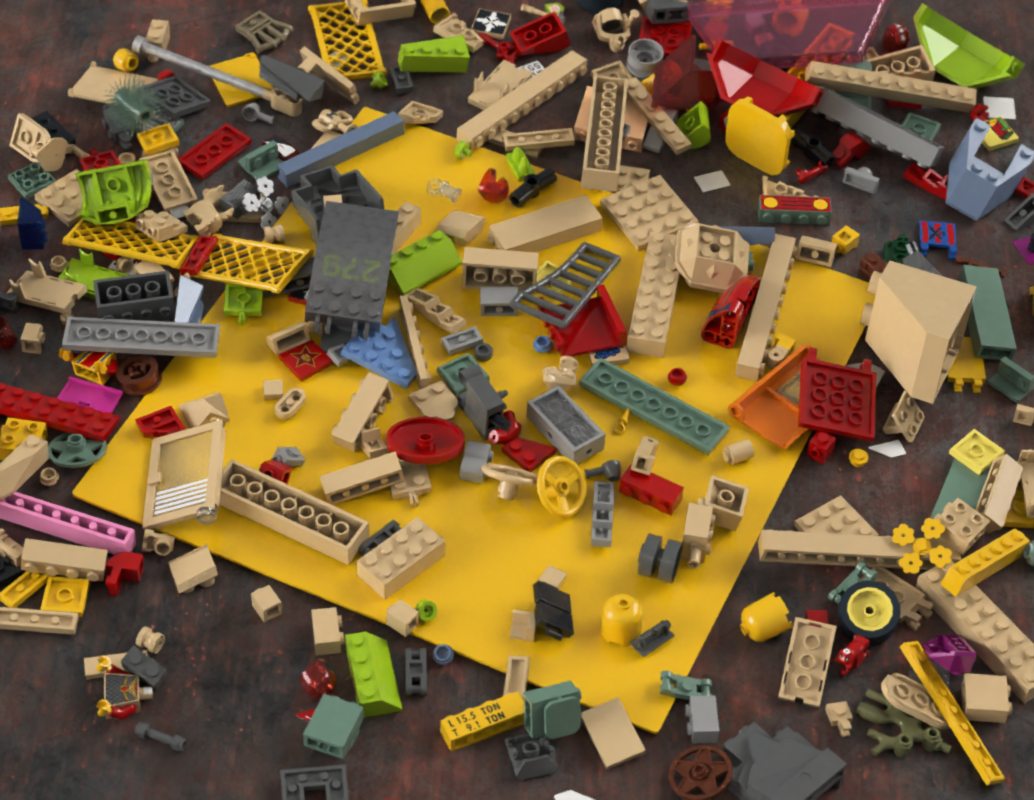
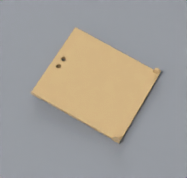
M92 61L90 68L73 88H69L68 96L85 98L89 101L95 100L96 102L104 101L105 104H110L111 102L113 104V95L118 91L116 87L118 85L119 89H121L120 86L122 85L123 88L124 80L125 86H129L127 84L129 79L130 82L136 81V84H139L137 82L142 80L141 83L144 82L145 85L157 82L158 79L98 67L96 62Z

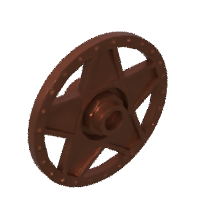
M709 745L695 746L683 751L675 758L669 769V782L673 791L685 800H710L720 795L728 787L733 776V766L729 756L721 749ZM697 752L693 761L683 760L687 756ZM711 752L721 756L725 761H712ZM674 772L684 777L678 787L674 782ZM727 773L724 782L720 787H717L715 779ZM698 788L705 793V795L689 794Z

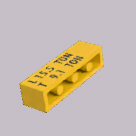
M517 691L512 694H505L499 699L487 701L478 707L468 708L462 713L454 716L450 715L441 720L440 733L449 750L453 752L523 725L524 701Z

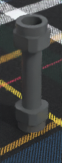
M139 722L135 728V734L145 739L148 736L171 745V749L176 751H183L185 749L187 739H184L182 736L175 735L173 737L151 729L147 723Z

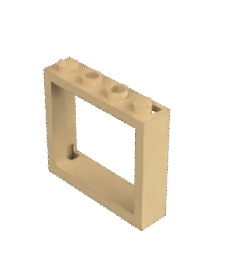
M345 0L358 25L413 17L414 9L416 8L415 0H401L402 3L364 8L361 0Z

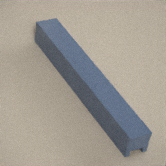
M393 111L277 164V168L280 170L278 178L286 188L300 182V175L331 165L336 166L405 134L404 120Z

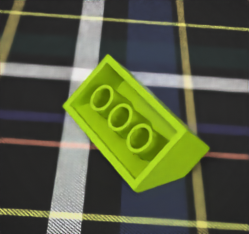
M438 230L392 254L388 283L404 296L461 266L463 263L451 239L441 230Z
M368 632L345 635L346 653L357 704L363 707L364 718L402 711L387 640Z

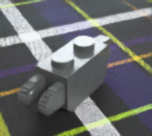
M110 104L108 106L105 105L103 111L105 110L106 112H103L104 119H102L104 129H108L109 139L113 140L116 146L120 145L123 151H131L133 149L131 142L135 139V135L131 133L134 132L127 131V125L125 128H120L122 124L118 125L119 119L117 120L113 117V120H109V117H112L110 116L111 112L107 111Z

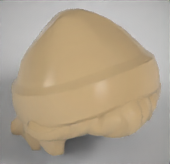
M547 366L542 370L543 382L548 390L559 385L567 393L576 385V374L572 371V368L560 370L559 368L556 369L555 366L551 368Z

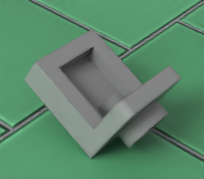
M278 447L272 457L273 460L288 466H303L305 458L297 447Z

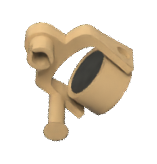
M607 8L595 15L592 24L598 39L603 42H609L610 49L615 53H620L625 46L624 43L631 35L630 28L640 14L637 10L633 9L630 11V16L627 19V13L621 16L619 9ZM621 27H622V29H623V31H624L623 33H619V34H610V33H612V32H615V31L621 29Z

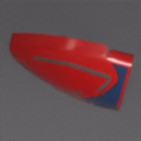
M755 275L743 276L725 290L712 307L702 328L701 337L704 341L725 348L734 347L755 303L761 277Z

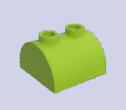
M700 101L676 120L677 127L692 143L690 149L700 148L707 145L711 140L708 108Z

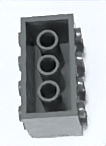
M169 270L93 280L98 318L175 321L174 298Z

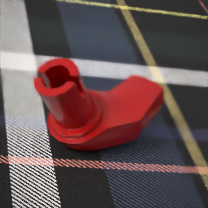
M511 410L503 413V418L511 422L509 431L505 432L501 429L492 430L488 437L492 444L504 445L520 435L522 430L521 424L516 422L515 414Z

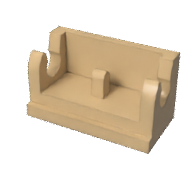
M1 528L0 556L8 558L16 567H21L24 547L9 538L4 533L5 530Z

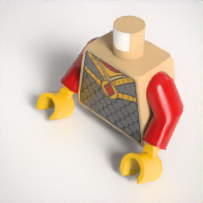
M103 655L97 660L99 662L96 666L97 671L104 672L106 670V673H104V699L100 700L96 705L97 708H100L97 712L100 717L106 715V719L125 720L141 711V700L153 699L152 686L140 687L139 676L126 672L113 664L110 665L111 661L107 656Z

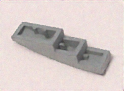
M594 481L591 546L611 547L614 482Z

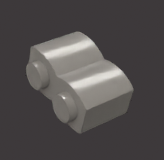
M468 440L461 463L459 479L483 483L484 478H488L481 471V466L488 462L492 463L494 451H491V444Z

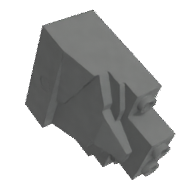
M333 165L300 175L301 188L291 190L293 206L311 229L312 241L316 246L324 213L323 196L341 194L342 203L385 209L382 196L357 169L344 174H340Z
M753 722L749 726H744L736 737L729 738L723 745V751L729 756L733 766L732 780L727 788L741 800H816L832 785L837 789H840L842 786L847 764L829 748H826L824 751L816 749L798 732L795 733L788 726L782 731L778 730L771 737L758 724Z

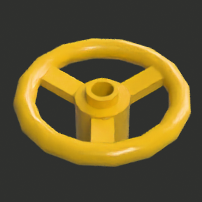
M553 456L547 459L539 469L537 492L541 503L549 513L558 518H570L576 515L584 505L587 494L586 481L582 470L573 460L566 456ZM558 463L569 467L572 473L565 478H554L547 471L551 466ZM577 480L579 490L577 502L572 508L568 509L565 496L569 492V485ZM557 498L560 509L556 508L549 499Z

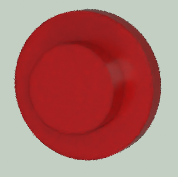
M674 368L668 374V381L676 386L683 385L687 380V375L681 368Z

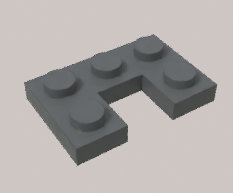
M346 764L280 770L282 800H304V791L325 789L326 800H349Z

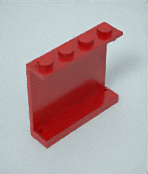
M604 284L597 286V297L590 298L565 329L543 321L544 327L548 328L550 340L554 341L555 351L559 352L561 357H573L627 345V330ZM565 303L558 305L570 311L573 308ZM538 306V311L561 320L565 318L563 315Z

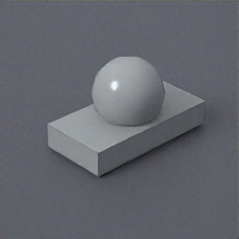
M846 167L842 183L875 195L880 178L873 176L872 171L868 167H861L858 170Z

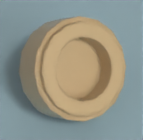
M562 356L559 362V369L567 368L569 370V368H572V371L576 373L578 361L570 356Z

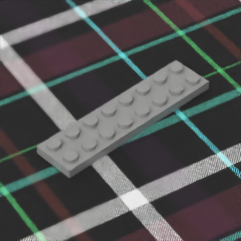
M67 317L62 349L216 358L220 324Z

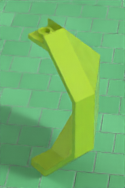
M923 3L913 17L920 45H923L936 72L961 87L978 89L1016 79L1025 63L1014 56L1011 57Z

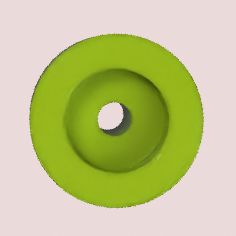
M377 71L372 75L373 81L370 82L372 88L378 86L380 89H383L388 85L387 79L382 72Z
M461 140L455 148L454 156L459 159H464L466 156L471 157L473 151L469 150V143Z
M421 600L416 605L415 610L419 612V619L431 621L435 618L437 606L434 602Z

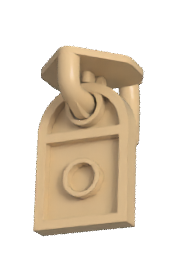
M18 113L9 146L30 161L39 162L43 170L57 171L60 169L65 154H75L80 159L89 156L88 153H85L76 145L68 144L64 138H51L49 132L24 113Z

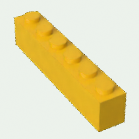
M1015 528L950 566L940 584L957 597L1018 560L1030 540Z

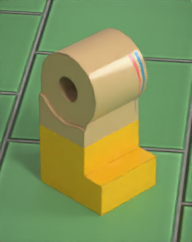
M778 333L775 338L774 348L768 352V368L774 369L792 354L796 340Z

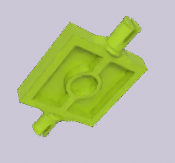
M226 284L224 316H239V325H242V321L243 325L246 324V316H262V289Z

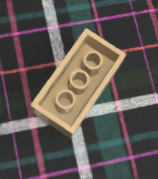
M465 247L462 288L480 290V287H517L518 292L537 283L539 253ZM529 278H533L531 280L533 282L532 284L527 282Z
M417 517L357 560V575L385 600L444 557L445 540Z

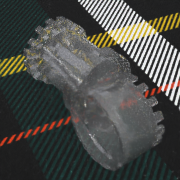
M431 178L427 182L428 194L432 196H445L453 203L458 201L462 193L460 188H455L449 185V182H443L439 178ZM436 185V186H438L439 188H438V189H437V188L434 189V188H431V186Z

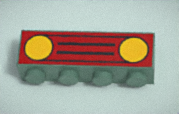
M759 195V223L830 225L832 215L831 197Z

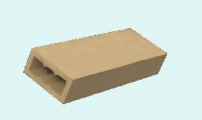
M583 195L489 226L487 238L488 242L497 250L535 253L602 231L603 218L588 196Z

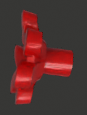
M981 103L977 104L976 108H973L970 112L972 121L975 118L987 121L985 118L989 117V112H986L988 106H982Z

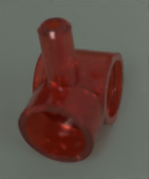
M0 316V347L8 349L16 344L17 337L9 324V320L4 316Z

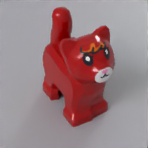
M854 634L853 640L846 648L839 651L834 662L845 665L839 672L840 676L845 677L848 672L853 668H858L870 656V651L865 649L870 645L868 639Z

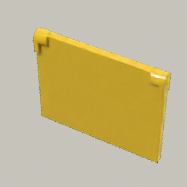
M254 52L210 65L212 68L271 91L274 89L270 83L259 77L260 62ZM212 79L227 108L261 98Z

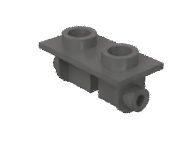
M668 620L660 621V623L630 642V645L642 657H645L675 636L669 630L671 627Z

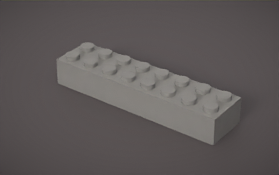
M817 86L825 90L818 106L810 109L812 112L825 114L826 119L833 122L839 121L842 127L855 129V133L862 137H871L872 142L878 145H886V149L891 152L902 153V157L907 160L918 161L917 165L927 169V167L930 168L937 165L945 147L824 86Z

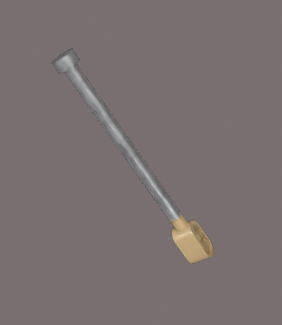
M136 36L133 41V52L138 54L148 53L269 100L274 110L289 116L296 117L302 113L303 98L295 100L278 88H274L271 91L150 44L147 38L142 36Z

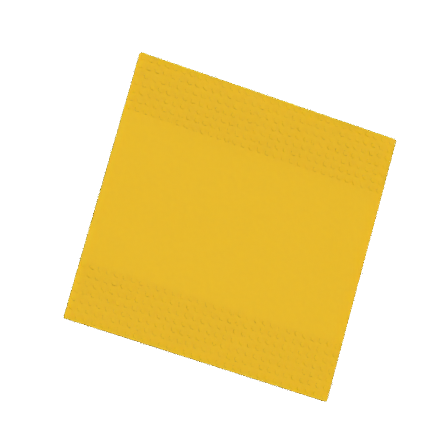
M364 107L351 124L360 127L387 114ZM404 123L405 134L334 166L340 174L357 169L382 196L386 210L397 211L405 201L421 208V224L397 252L434 233L438 224L453 210L486 218L481 233L469 244L458 246L454 243L453 238L449 237L462 263L465 247L495 249L488 242L489 226L587 195L603 218L602 231L535 252L539 253L538 268L546 260L560 267L583 242L619 255L621 261L601 285L604 284L627 330L628 340L647 248L637 251L600 205L601 198L614 193L599 190V192L589 191L586 188H581L580 181L555 173L557 176L556 182L540 190L539 196L530 198L525 204L517 208L509 200V195L522 185L524 181L518 182L505 155L478 147L473 150L471 157L466 156L464 159H459L454 156V151L458 144L456 142L457 138L417 124ZM531 165L535 171V175L545 170L543 168ZM507 181L508 184L506 186L507 193L509 190V194H506L507 197L505 200H503L502 196L504 194L505 189L504 183ZM292 201L273 226L283 225L285 242L279 243L276 241L273 244L313 249L312 257H315L317 246L312 241L311 229L299 216ZM760 244L750 245L749 251L753 252L752 260H755L753 271L749 270L748 275L762 278L770 248ZM262 249L255 250L253 254L260 252ZM587 250L584 252V254L606 263L611 262V260ZM272 251L266 257L274 255L276 252ZM286 254L285 256H282L280 259L290 257L291 254ZM264 256L255 258L253 261L260 260L264 258ZM792 256L794 264L793 268L788 270L791 271L789 282L785 281V284H787L786 293L781 295V297H784L782 308L778 307L780 314L778 321L774 320V323H777L775 333L770 334V336H773L771 347L766 349L770 351L774 348L775 338L778 333H781L796 340L794 351L801 345L807 344L817 349V357L822 361L845 366L866 325L860 324L866 303L874 304L876 295L867 292L869 282L811 262L798 260ZM277 258V259L271 260V261H269L268 263L276 262V261H278L279 259ZM579 259L576 261L578 264L601 273L604 270ZM262 263V264H260V265H257L256 268L265 266L266 263ZM463 264L420 287L422 290L439 296L440 303L452 307L453 314L465 318L467 325L456 332L475 326L483 337V343L489 344L493 348L492 358L485 362L478 361L474 357L475 347L448 355L441 343V338L452 333L432 323L413 308L412 316H416L417 321L415 329H419L420 332L419 344L422 343L424 355L422 356L426 357L427 360L426 372L429 371L431 376V383H428V386L442 380L453 395L457 397L437 373V367L470 353L490 377L489 382L495 391L507 390L508 396L502 399L507 405L503 413L508 410L514 412L516 422H519L522 427L518 437L554 447L526 417L527 402L549 391L543 382L542 370L547 366L549 368L555 366L556 369L559 368L561 358L559 352L555 351L553 340H550L552 348L547 353H539L533 348V342L538 336L544 335L549 337L548 328L544 327L543 320L518 311V316H481L480 290L462 288ZM254 267L245 269L243 272H248V271H250V270H253ZM571 268L567 270L577 276L588 279L590 281L594 282L596 280V278L583 274ZM256 274L250 275L249 280L255 277ZM680 274L664 358L628 352L629 363L615 366L730 426L729 432L710 455L703 453L631 413L627 418V425H624L626 428L625 432L622 434L615 433L614 428L618 431L623 430L619 426V418L623 417L626 411L579 386L580 379L592 367L589 354L587 353L573 356L578 361V369L575 373L576 385L566 394L606 435L604 449L577 464L585 478L587 494L583 507L576 515L570 518H558L549 513L541 503L537 487L519 485L517 496L514 497V500H508L499 497L498 488L500 480L488 476V478H484L483 483L459 479L461 463L468 440L491 444V451H494V456L490 464L506 465L524 470L502 453V446L504 445L492 444L489 440L484 441L459 405L451 422L463 430L465 434V447L461 454L454 459L438 464H426L432 492L421 494L417 497L418 507H416L415 501V508L411 507L409 498L393 500L390 486L333 505L368 521L369 538L392 520L397 521L400 527L403 528L418 517L445 540V556L385 600L357 575V560L363 557L359 552L347 565L219 505V508L197 512L198 517L153 530L166 533L197 548L207 544L210 553L386 625V611L390 605L395 604L399 599L414 609L421 600L432 601L437 606L435 618L431 621L419 619V625L409 633L410 635L437 646L441 644L449 645L454 653L503 673L507 672L509 655L530 657L528 683L543 688L571 680L575 687L580 689V704L589 708L619 697L633 726L653 734H658L676 700L675 697L660 694V686L662 685L660 673L662 671H671L673 674L688 677L813 430L809 429L787 449H781L730 415L728 411L729 405L771 371L767 366V361L763 360L765 368L763 374H759L758 381L735 376L737 362L752 310L734 347L725 348L708 343L702 339L701 331L712 307L723 293L689 287L685 278ZM575 282L571 284V286L584 291L589 289ZM387 283L381 324L386 326L393 317L396 319L411 357L400 312V296L402 294ZM263 290L262 316H246V324L243 325L242 321V325H239V316H224V291L201 321L203 324H220L216 358L175 356L162 372L160 385L151 393L146 394L107 445L104 456L93 463L72 491L73 497L143 525L152 440L158 437L144 438L136 425L135 419L172 406L185 429H189L190 426L182 414L179 404L213 392H219L222 394L230 418L229 422L223 423V428L226 430L223 469L233 459L259 471L261 464L272 459L278 447H297L305 458L303 466H290L293 469L288 485L328 503L320 476L371 460L361 449V445L356 452L336 445L332 437V430L335 425L339 424L344 409L349 407L351 397L354 393H357L362 378H365L368 372L375 375L378 374L353 361L339 367L332 361L331 366L301 382L279 359V354L276 355L267 346L266 337L301 321L306 324V305L288 301L289 293L266 298ZM597 290L591 298L597 297ZM566 291L562 293V295L577 301L581 298ZM537 292L536 294H531L538 298L543 297L544 300L555 305L564 304ZM523 299L521 300V304L538 310V305ZM308 331L309 337L321 348L322 337ZM681 368L685 371L687 380L683 385L676 386L668 381V374L672 369ZM800 376L779 393L798 406ZM417 377L407 389L390 381L394 399L391 403L387 402L385 404V412L382 415H377L376 424L373 427L380 429V439L385 445L387 432L394 424L405 419L422 417L409 400V394L420 390ZM282 380L283 396L292 388L304 390L306 394L305 404L292 418L287 420L279 419L275 415V405L280 399L264 400L263 381ZM212 431L161 445L158 472H161L162 478L161 484H157L156 493L208 478ZM643 437H651L659 442L651 473L684 487L682 501L672 516L619 492L620 479L630 464L633 463L636 451ZM745 439L751 442L754 449V457L733 465L724 460L723 451L726 446ZM556 449V454L553 456L563 455ZM618 460L621 464V476L619 480L614 481L611 547L591 546L594 481H610H608L604 474L586 479L584 469L598 468L607 461ZM557 463L551 466L547 472L554 478H565L572 473V470L564 464ZM540 465L531 473L538 475L539 469L542 465ZM711 475L749 487L743 517L737 530L733 531L714 523L710 555H705L704 563L700 562L699 568H689L687 566L688 560L680 559L672 584L658 580V568H656L651 578L638 575L639 553L649 533L662 537V549L665 548L669 539L683 542L689 503L697 504L699 498L706 497ZM577 480L569 485V492L565 496L568 509L572 508L577 502L579 494ZM206 481V482H203V483L196 484V485L188 486V487H185V488H181V489H178V490H174V491H171V492H167V493H163V494H160V495H156V496H155V502L162 501V500H166V499L173 498V497H176V496H180V495H184V494L191 493V492H194V491H198V490L205 489V488H207V486L202 487V488H198V489H195V490L187 491V492H184V493H180V494H177V495L169 496V497H166V498H162V499H159V500H156V497H160V496L167 495V494H170V493L178 492V491L185 490V489H188V488H192V487H195V486L203 485V484H206L207 481ZM207 491L154 505V512L206 498V496L155 510L157 506L201 495ZM557 498L549 499L556 508L560 509ZM202 501V502H199V503H195V504H192V505L184 506V507H181V508H177V509H174V510L166 511V512L159 513V514H155V515H154V513H153V517L158 516V515H162V514H166V513H169V512L177 511V510H180V509H184V508H187V507L195 506V505H198V504H202V503H205L206 501ZM551 565L567 573V578L559 587V590L570 594L574 634L570 638L563 637L560 641L548 636L545 628L538 625L534 642L510 638L513 610L534 613L536 604L534 602L533 584L539 580L547 567ZM614 595H630L636 598L642 607L640 635L660 623V621L668 620L671 624L669 630L675 636L645 657H642L631 645L620 646V644L612 641L609 643L603 638L600 631L604 605Z

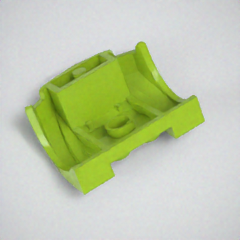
M147 159L75 173L83 200L82 209L78 216L86 221L99 225L116 224L131 219L149 205L152 182Z

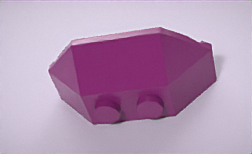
M939 634L937 638L931 639L922 645L928 657L950 671L951 674L964 675V672H971L976 652L961 635Z

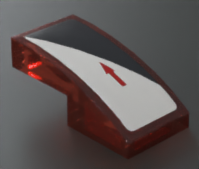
M273 135L261 142L263 146L274 140L278 144V157L282 161L291 159L299 154L294 146L277 135Z

